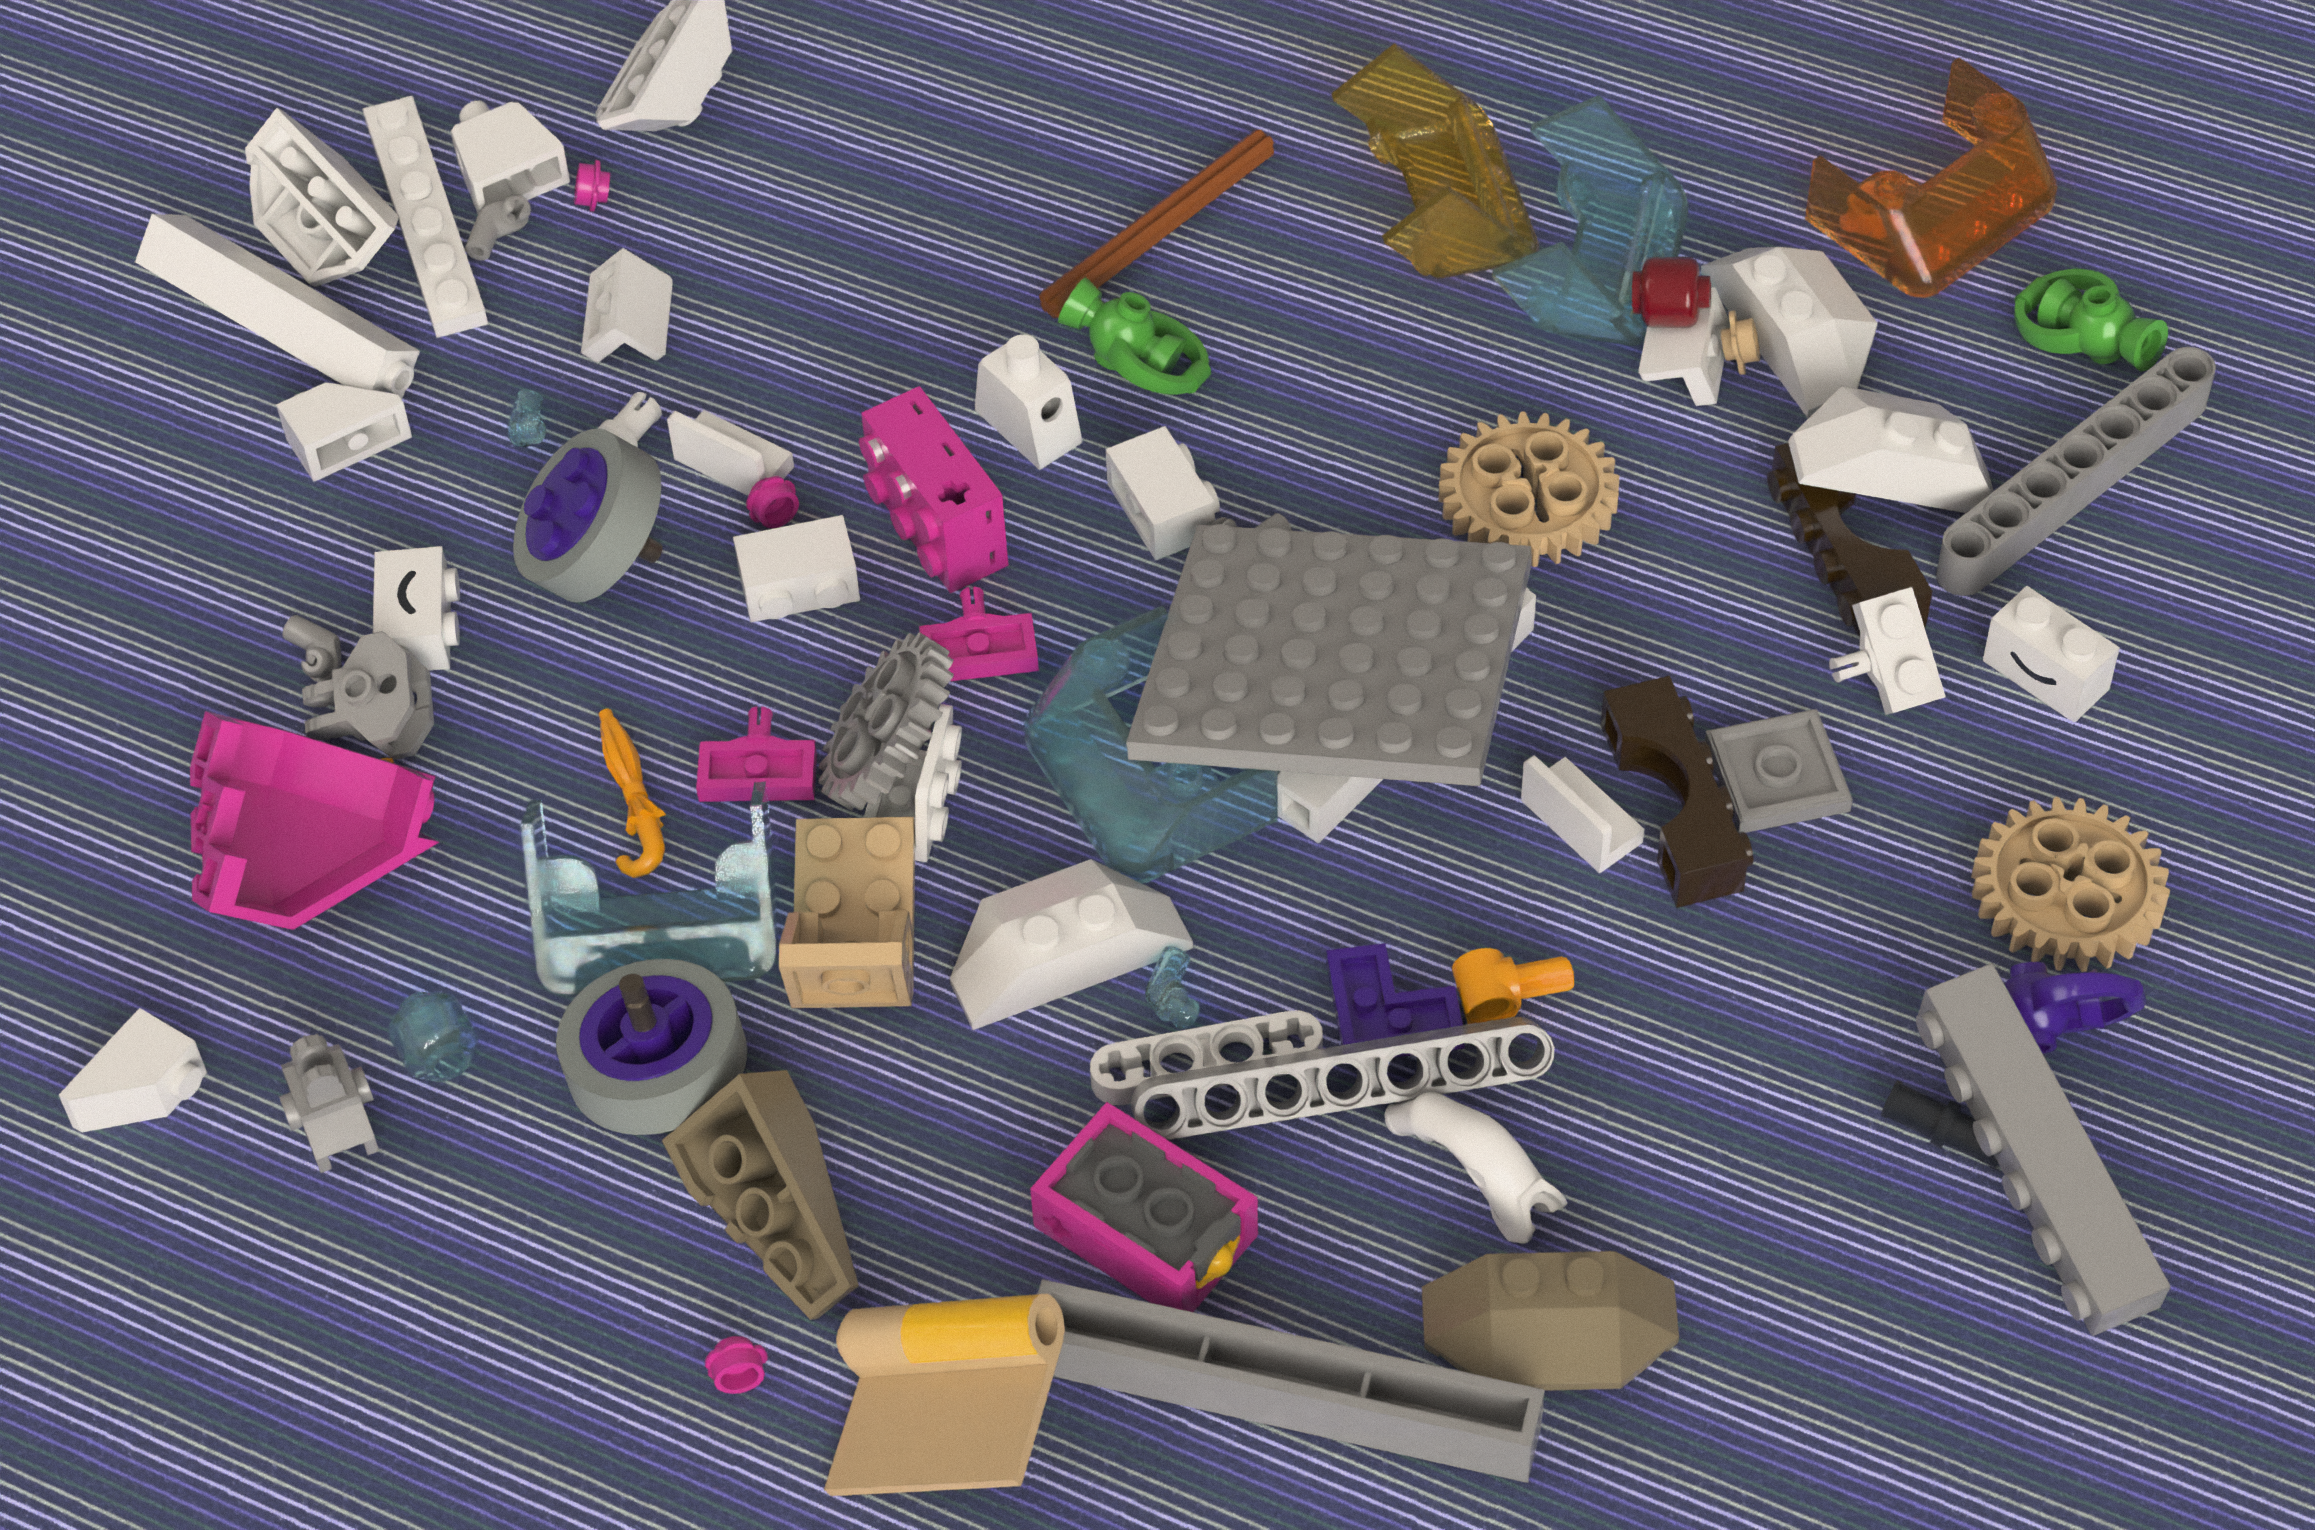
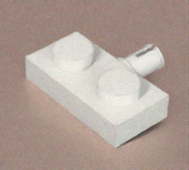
M1912 587L1852 605L1860 630V651L1830 659V670L1852 664L1851 668L1831 673L1836 682L1867 673L1878 689L1885 715L1946 697Z

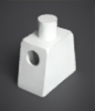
M473 101L463 107L459 115L461 123L454 125L451 135L458 165L477 214L486 205L504 200L510 195L518 194L529 200L570 182L562 143L520 103L509 102L490 110L485 102Z
M1029 335L1014 336L1006 344L985 356L979 362L975 411L1039 470L1082 443L1071 382L1068 376L1039 350L1038 341L1034 337Z

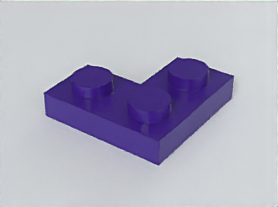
M1386 943L1326 950V965L1341 1045L1463 1025L1455 985L1395 993ZM1465 1043L1457 1045L1452 1050L1465 1049ZM1402 1053L1395 1056L1394 1058L1412 1056V1054Z

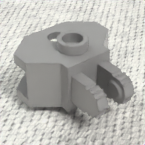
M383 631L361 636L344 666L332 670L333 679L317 682V684H311L302 688L304 705L313 708L335 705V712L304 721L306 737L323 741L330 740V738L353 735L360 741L368 740L389 757L393 758V760L416 755L434 725L430 671ZM413 692L416 693V695H417V702H416V704H415V702H414Z
M303 1035L302 1038L293 1042V1046L290 1047L293 1061L280 1065L290 1092L279 1096L291 1131L301 1127L304 1128L320 1173L332 1169L328 1156L363 1144L367 1155L379 1152L363 1104L374 1099L362 1067L359 1066L350 1070L339 1044L328 1047L323 1035Z

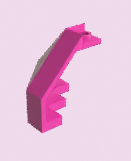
M205 711L190 764V786L201 788L199 805L191 812V852L202 854L203 865L201 875L196 874L192 880V901L212 913L291 930L296 929L439 843L420 832L422 824L428 821L434 807V792L432 788L436 776L287 730Z

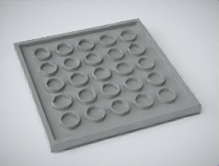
M1224 524L1197 525L1126 741L1128 760L1480 786L1531 570V546L1510 545L1504 542H1462L1445 538L1431 540L1400 538L1392 535H1353L1334 531L1322 533L1290 531L1282 528L1230 527Z

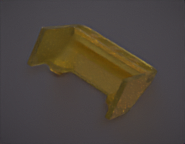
M1395 43L1331 93L1334 102L1366 123L1370 134L1367 143L1374 156L1383 164L1390 162L1402 170L1416 210L1384 233L1382 238L1386 245L1410 260L1418 272L1424 276L1431 274L1435 278L1443 279L1521 264L1539 251L1538 239L1496 130L1486 113L1472 99Z

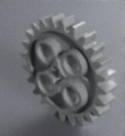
M920 632L916 636L909 633L903 642L898 639L894 642L890 654L884 650L881 652L875 668L867 667L863 683L861 685L855 684L852 687V695L840 707L839 721L830 728L834 732L833 738L823 746L822 750L828 753L819 764V769L824 771L818 780V783L823 785L821 790L823 794L851 811L854 807L861 811L867 802L874 805L881 791L888 794L896 776L901 779L904 778L906 764L910 759L917 760L919 758V749L926 740L932 737L931 728L933 722L938 720L943 712L938 710V706L950 694L944 688L953 678V673L948 671L953 663V659L948 657L950 652L948 649Z

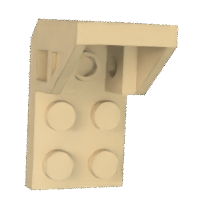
M914 817L796 819L794 912L787 915L779 943V970L791 1008L892 1007L912 1005L914 989L915 908Z

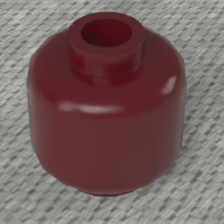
M1650 257L1644 262L1642 271H1633V314H1641L1642 320L1648 327H1693L1698 321L1700 309H1710L1711 276H1700L1699 265L1692 257Z

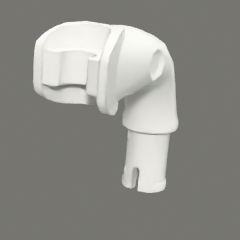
M1437 1092L1423 1093L1416 1097V1099L1395 1102L1396 1104H1390L1384 1114L1385 1123L1393 1134L1398 1136L1416 1135L1428 1142L1436 1141L1455 1155L1489 1202L1493 1220L1508 1241L1525 1244L1532 1239L1535 1226L1531 1221L1530 1209L1533 1205L1538 1212L1553 1213L1558 1209H1563L1568 1204L1562 1193L1540 1175L1514 1137L1490 1116Z

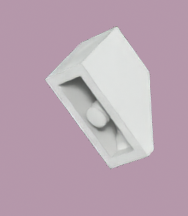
M325 382L276 404L286 440L313 482L412 438L404 403L397 394Z
M139 1008L59 1094V1097L72 1127L80 1132L93 1131L167 1117L182 1100H187L197 1091L207 1071L195 1040Z

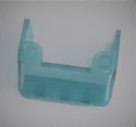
M1598 95L1533 123L1530 130L1561 164L1556 187L1557 198L1561 206L1579 221L1572 251L1561 241L1493 269L1492 278L1529 315L1537 326L1548 333L1636 347L1644 344L1647 325L1642 320L1641 314H1633V271H1642L1644 262L1650 257L1679 256L1688 217V201L1678 180L1603 98Z
M1163 605L1080 643L1024 720L1025 743L1028 750L1106 866L1140 883L1154 880L1278 821L1277 771L1246 769L1220 782L1211 768L1205 765L1165 763L1155 768L1151 761L1128 760L1126 741L1130 730L1107 698L1147 680L1165 622L1168 620V612Z
M766 781L754 782L750 802L753 840L737 841L722 850L715 866L716 888L600 898L597 874L594 868L583 858L574 855L548 856L542 799L530 800L520 825L536 968L541 982L549 990L558 994H579L591 982L616 968L652 959H675L691 962L708 969L723 982L753 980L766 974L775 961L777 951L775 872Z

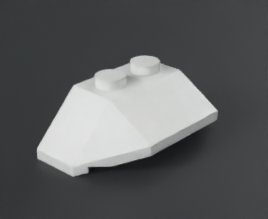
M671 0L669 5L656 15L636 43L595 112L597 123L603 130L658 131L675 125L680 127L686 126L699 116L702 111L701 103L710 88L720 80L722 76L721 69L732 52L725 0Z
M279 108L275 109L246 146L247 164L251 165L250 194L254 225L308 284L317 287L363 270L395 230L399 215L344 157Z
M1786 247L1747 248L1701 266V274L1703 276H1711V287L1716 288L1720 300L1728 311L1735 310L1737 321L1754 319L1760 354L1807 417L1812 416L1841 386L1858 389L1877 330V321L1823 251Z
M1841 386L1788 440L1799 484L1967 513L1994 492L1988 469L1967 424L1936 403Z
M1090 859L982 899L951 974L950 983L972 1030L1190 950L1193 948V941L1169 896Z

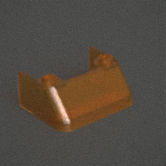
M1959 57L1951 63L1942 122L1975 145L1964 155L1922 185L1897 171H1880L1858 183L1821 155L1815 158L1812 163L1805 220L1899 290L1913 297L1925 298L1940 293L2049 213L2054 206L2058 188L2057 180L2024 104Z

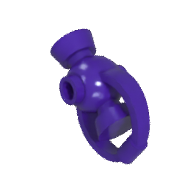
M2025 962L2012 966L2010 968V979L2004 982L2042 1054L2054 1051L2057 1048L2056 1038L2063 1033L2095 1028L2106 1030L2107 1025L2132 1016L2142 1010L2146 1004L2144 989L2139 980L2116 974L2098 973L2097 969L2087 973L2052 976L2047 974L2046 964L2041 962ZM2102 997H2118V998H2115V999H2112V1000H2108V1001H2104V1002H2103V998H2102Z

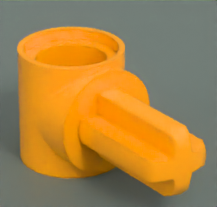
M1481 948L1463 954L1452 965V973L1468 1024L1515 1017L1521 1009V999L1569 991L1574 987L1572 965L1570 960L1563 956L1515 965L1513 959L1510 956L1504 957L1501 951L1493 948Z

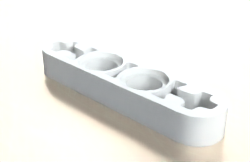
M1295 1010L1111 1043L1095 1052L1090 1061L1091 1088L1095 1096L1102 1102H1108L1111 1105L1131 1104L1133 1092L1143 1080L1153 1076L1171 1074L1160 1065L1162 1059L1169 1054L1183 1053L1188 1055L1194 1061L1193 1066L1189 1070L1238 1063L1227 1061L1220 1054L1221 1049L1226 1044L1232 1042H1242L1252 1048V1056L1245 1061L1322 1049L1323 1028L1319 1020L1312 1014ZM1298 1034L1301 1042H1304V1047L1293 1048V1044L1287 1040V1036ZM1269 1038V1049H1272V1054L1263 1055V1039ZM1150 1060L1151 1077H1144L1142 1061ZM1121 1067L1126 1079L1114 1081L1113 1076L1110 1074V1069ZM1281 1073V1074L1275 1075V1076H1273V1077L1282 1076V1075H1288V1074H1283V1073ZM1217 1084L1212 1088L1228 1086L1229 1084ZM1156 1094L1148 1100L1169 1097L1170 1095Z

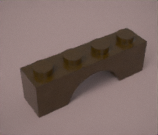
M1789 442L1775 446L1772 471H1769L1767 474L1770 494L1776 503H1782L1787 510L1796 540L1800 544L1805 543L1810 550L1819 580L1824 585L1829 584L1837 597L1838 610L1843 622L1847 626H1853L1860 637V630L1852 605L1912 587L1924 627H1926L1933 591L1909 550L1878 547L1867 543L1853 534L1846 527L1840 516L1854 504L1856 493L1799 484Z
M1670 676L1604 691L1600 726L1618 769L1621 771L1643 773L1660 780L1677 795L1683 806V809L1675 818L1661 827L1657 863L1676 908L1744 892L1747 867L1752 866L1754 861L1752 846L1747 834L1744 831L1738 833L1732 821L1733 805L1731 797L1724 785L1718 787L1713 777L1714 765L1712 754L1705 740L1698 741L1693 731L1694 716L1688 698L1686 696H1678Z

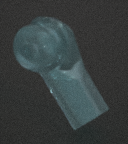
M524 389L517 392L507 424L508 438L516 447L523 448L529 447L531 444H539L546 436V425L544 422H541L542 417L539 416L543 399L540 394L532 390Z
M1168 946L1163 949L1146 985V1001L1165 1023L1171 1021L1177 1028L1185 1029L1189 1028L1197 1019L1200 1013V1005L1196 1000L1188 997V991L1181 984L1189 966L1190 957L1183 950Z

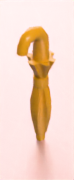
M606 708L601 710L598 715L601 721L602 750L606 766L618 786L622 789L624 799L628 805L625 830L631 836H634L637 832L643 848L642 854L635 861H632L628 855H622L616 859L615 863L621 873L632 878H639L651 874L662 863L665 844L661 831L664 824L660 817L666 814L648 799L646 788L642 783L643 775L640 756L630 736L618 719L614 717L612 710Z

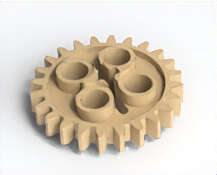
M1520 412L1517 424H1510L1502 414L1498 415L1497 428L1491 429L1485 423L1479 422L1477 423V438L1462 433L1460 435V447L1448 448L1447 463L1441 464L1438 499L1439 502L1443 503L1442 517L1444 520H1453L1452 533L1454 536L1468 533V542H1504L1510 545L1531 546L1533 567L1538 566L1540 555L1548 554L1555 564H1559L1561 562V550L1566 548L1570 553L1578 557L1582 552V540L1596 545L1599 542V531L1611 528L1612 514H1616L1618 508L1620 481L1619 475L1614 474L1615 459L1614 457H1604L1605 444L1603 442L1588 445L1590 430L1587 428L1578 431L1574 435L1569 433L1570 420L1567 418L1557 427L1549 425L1548 413H1543L1538 423H1530L1527 414ZM1521 463H1522V465H1523V478H1520V477H1521ZM1534 499H1537V514H1538V517H1537V515H1536V513H1535V511H1534V509H1535V501H1534Z
M2059 797L2053 798L2050 811L2045 812L2034 800L2029 803L2026 817L2018 811L2011 809L2008 811L2006 825L1997 822L1991 825L1989 839H1981L1977 857L1974 860L1971 878L1975 879L1972 898L1981 900L1978 916L1980 919L1994 918L1991 930L1993 937L2002 936L2007 933L2012 935L2009 951L2013 953L2027 945L2033 948L2031 962H2039L2045 954L2053 955L2056 970H2062L2067 958H2075L2081 972H2087L2090 957L2095 956L2104 967L2110 968L2115 951L2129 960L2133 957L2136 943L2147 946L2150 943L2153 929L2160 928L2170 894V889L2165 887L2169 870L2168 868L2158 867L2162 851L2160 848L2145 849L2149 833L2144 830L2129 834L2127 829L2130 817L2127 815L2119 818L2114 823L2107 820L2108 806L2105 804L2095 814L2087 813L2086 804L2082 798L2077 800L2073 810H2065Z

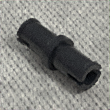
M1899 1080L1896 1081L1883 1107L1881 1116L1893 1119L1930 1137V1144L1939 1149H1942L1945 1144L1989 1165L1994 1170L1998 1164L1994 1155L1987 1156L1980 1148L1973 1130L1975 1119L1960 1111L1962 1105L1952 1100L1946 1105L1903 1085V1082Z

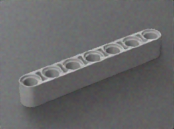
M2182 347L2172 351L1951 524L1944 532L1936 572L1939 585L1949 593L1960 596L1973 595L1981 591L2197 419L2207 406L2216 369L2214 359L2207 352L2194 347Z
M1510 1017L1153 1076L1143 1080L1135 1088L1131 1097V1110L1135 1120L1163 1138L1170 1140L1416 1099V1097L1427 1092L1446 1094L1531 1080L1542 1076L1550 1068L1554 1060L1555 1047L1551 1037L1537 1023L1526 1017ZM1523 1033L1535 1035L1537 1049L1534 1055L1524 1062L1511 1061L1508 1055L1511 1041ZM1462 1043L1475 1045L1477 1050L1475 1064L1464 1072L1451 1071L1448 1067V1056L1451 1050ZM1402 1053L1414 1055L1417 1059V1069L1409 1080L1394 1082L1388 1079L1387 1067L1395 1056ZM1341 1063L1355 1066L1357 1069V1079L1349 1090L1334 1092L1327 1088L1326 1078L1334 1066ZM1281 1073L1294 1076L1297 1080V1089L1289 1100L1274 1102L1266 1097V1086L1273 1076ZM1217 1084H1229L1237 1090V1098L1234 1105L1223 1112H1213L1204 1105L1208 1090ZM1156 1094H1168L1177 1101L1173 1116L1163 1122H1153L1143 1115L1147 1100Z

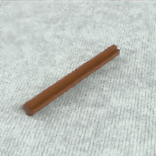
M1261 129L1254 130L1041 291L1039 298L1042 310L1047 312L1052 318H1059L1065 302L1083 278L1087 277L1099 288L1271 157L1274 154V141L1272 137L1266 135Z

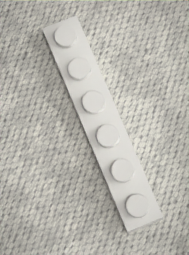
M413 96L362 108L394 210L399 215L398 222L436 338L487 325L485 308Z

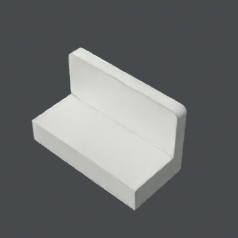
M624 248L590 274L581 354L599 363L623 343H626L655 361L663 357L666 351L672 278Z
M1711 287L1710 309H1700L1698 321L1693 327L1651 328L1647 326L1639 366V374L1643 381L1683 377L1696 406L1717 404L1725 359L1721 341V329L1730 328L1729 318L1715 287Z
M705 410L695 420L677 411H674L667 419L674 460L747 496L758 481L773 476H780L784 479L794 468L791 452Z
M1534 755L1524 761L1521 801L1599 874L1643 843L1644 828L1566 757L1550 768Z

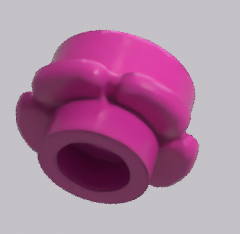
M595 160L594 165L579 163L577 169L574 204L590 206L589 211L595 210L597 202L607 203L610 172L601 171L599 160Z
M780 476L764 478L758 481L750 490L746 500V507L750 511L749 517L756 523L761 522L767 528H778L787 524L795 516L799 507L794 484L790 480L784 481Z
M732 1336L717 1343L715 1348L707 1355L705 1367L708 1369V1376L714 1380L715 1387L719 1391L728 1394L743 1393L752 1390L763 1381L765 1376L763 1364L767 1361V1352L761 1345L753 1346L752 1342L746 1337Z

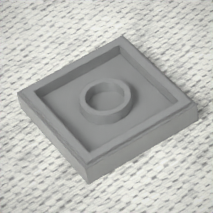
M1817 709L1706 731L1705 741L1710 748L1714 770L1720 786L1724 785L1731 797L1733 821L1738 833L1743 831L1747 833L1851 812L1853 799Z

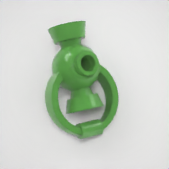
M2066 269L2037 277L2014 299V319L2021 336L2032 346L2046 352L2057 354L2083 352L2092 361L2099 364L2115 362L2122 356L2137 370L2146 371L2159 360L2167 343L2168 327L2165 321L2141 317L2136 318L2130 303L2119 295L2116 284L2106 275L2093 270ZM2078 289L2086 290V291H2085L2084 294L2082 295V293H2081ZM2038 305L2037 318L2039 326L2027 317V313L2033 311Z
M1085 277L1074 288L1060 312L1059 324L1081 330L1084 326L1089 327L1090 341L1095 350L1094 358L1101 366L1110 370H1116L1122 377L1143 389L1168 395L1194 393L1211 375L1209 357L1199 338L1179 321L1165 314L1150 311L1151 306L1148 300L1137 293L1125 292L1120 298L1104 303L1101 300L1102 293ZM1182 352H1184L1192 364L1181 376L1169 375Z

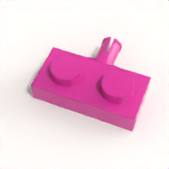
M969 587L960 592L963 610L962 617L948 623L919 626L920 633L950 651L948 657L953 659V663L948 671L953 673V678L950 681L1039 671L1032 613L1009 616L986 614L984 592L979 587H973L975 604H971Z
M757 706L748 711L747 736L730 741L700 742L696 784L699 802L815 799L817 764L815 740H784L770 736L773 713L767 707L761 706L760 719Z

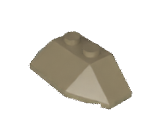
M1616 1251L1485 1254L1422 1286L1424 1349L1437 1357L1441 1355L1459 1371L1543 1390L1621 1389L1648 1368L1664 1351L1668 1352L1679 1341L1674 1281Z

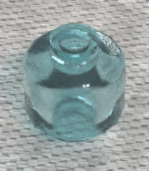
M418 992L409 996L401 1003L399 1010L394 1014L389 1024V1039L404 1066L413 1077L422 1080L445 1082L456 1078L469 1067L478 1047L477 1032L461 1004L453 995L444 992Z

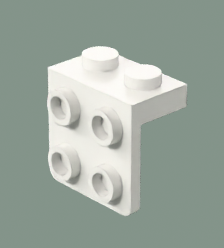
M940 704L939 711L943 712V714L935 721L927 751L919 750V758L917 760L910 759L906 764L904 778L901 779L896 776L890 792L885 794L881 791L874 805L867 804L864 818L914 817L915 860L921 862L928 861L933 840L942 842L944 839L949 815V808L944 807L946 795L956 794L961 774L962 762L956 759L961 742L962 727L953 725V706Z

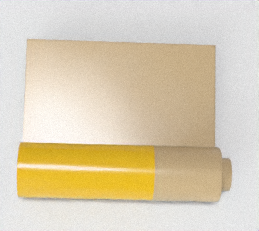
M1047 1293L861 1308L849 1311L838 1329L836 1342L840 1355L848 1367L859 1377V1381L824 1490L830 1496L1022 1486L1064 1339V1317L1056 1299Z

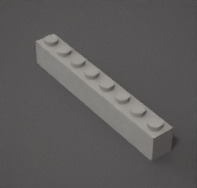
M1044 1279L1041 1281L1038 1294L1048 1293L1054 1297L1060 1305L1064 1317V1339L1053 1377L1528 1483L1542 1425L1545 1393L1543 1389Z

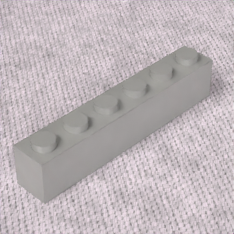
M1993 963L1926 989L1918 1016L1916 1017L1919 1034L1930 1050L1937 1049L1947 1067L1944 1070V1075L1951 1094L1957 1102L1965 1101L1975 1119L1973 1130L1980 1148L1987 1156L1994 1155L2004 1173L2002 1184L2008 1200L2016 1210H2024L2034 1230L2031 1232L2032 1241L2040 1259L2046 1265L2053 1264L2064 1284L2061 1286L2062 1297L2071 1316L2077 1321L2083 1319L2091 1336H2095L2159 1309L2171 1286Z

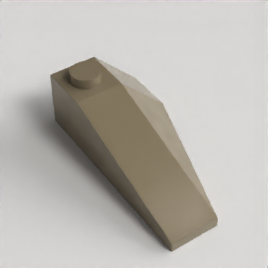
M787 1070L739 1074L662 1140L688 1193L701 1206L710 1205L728 1224L725 1231L736 1243H746L763 1261L764 1272L810 1320L820 1318L859 1286L815 1123Z

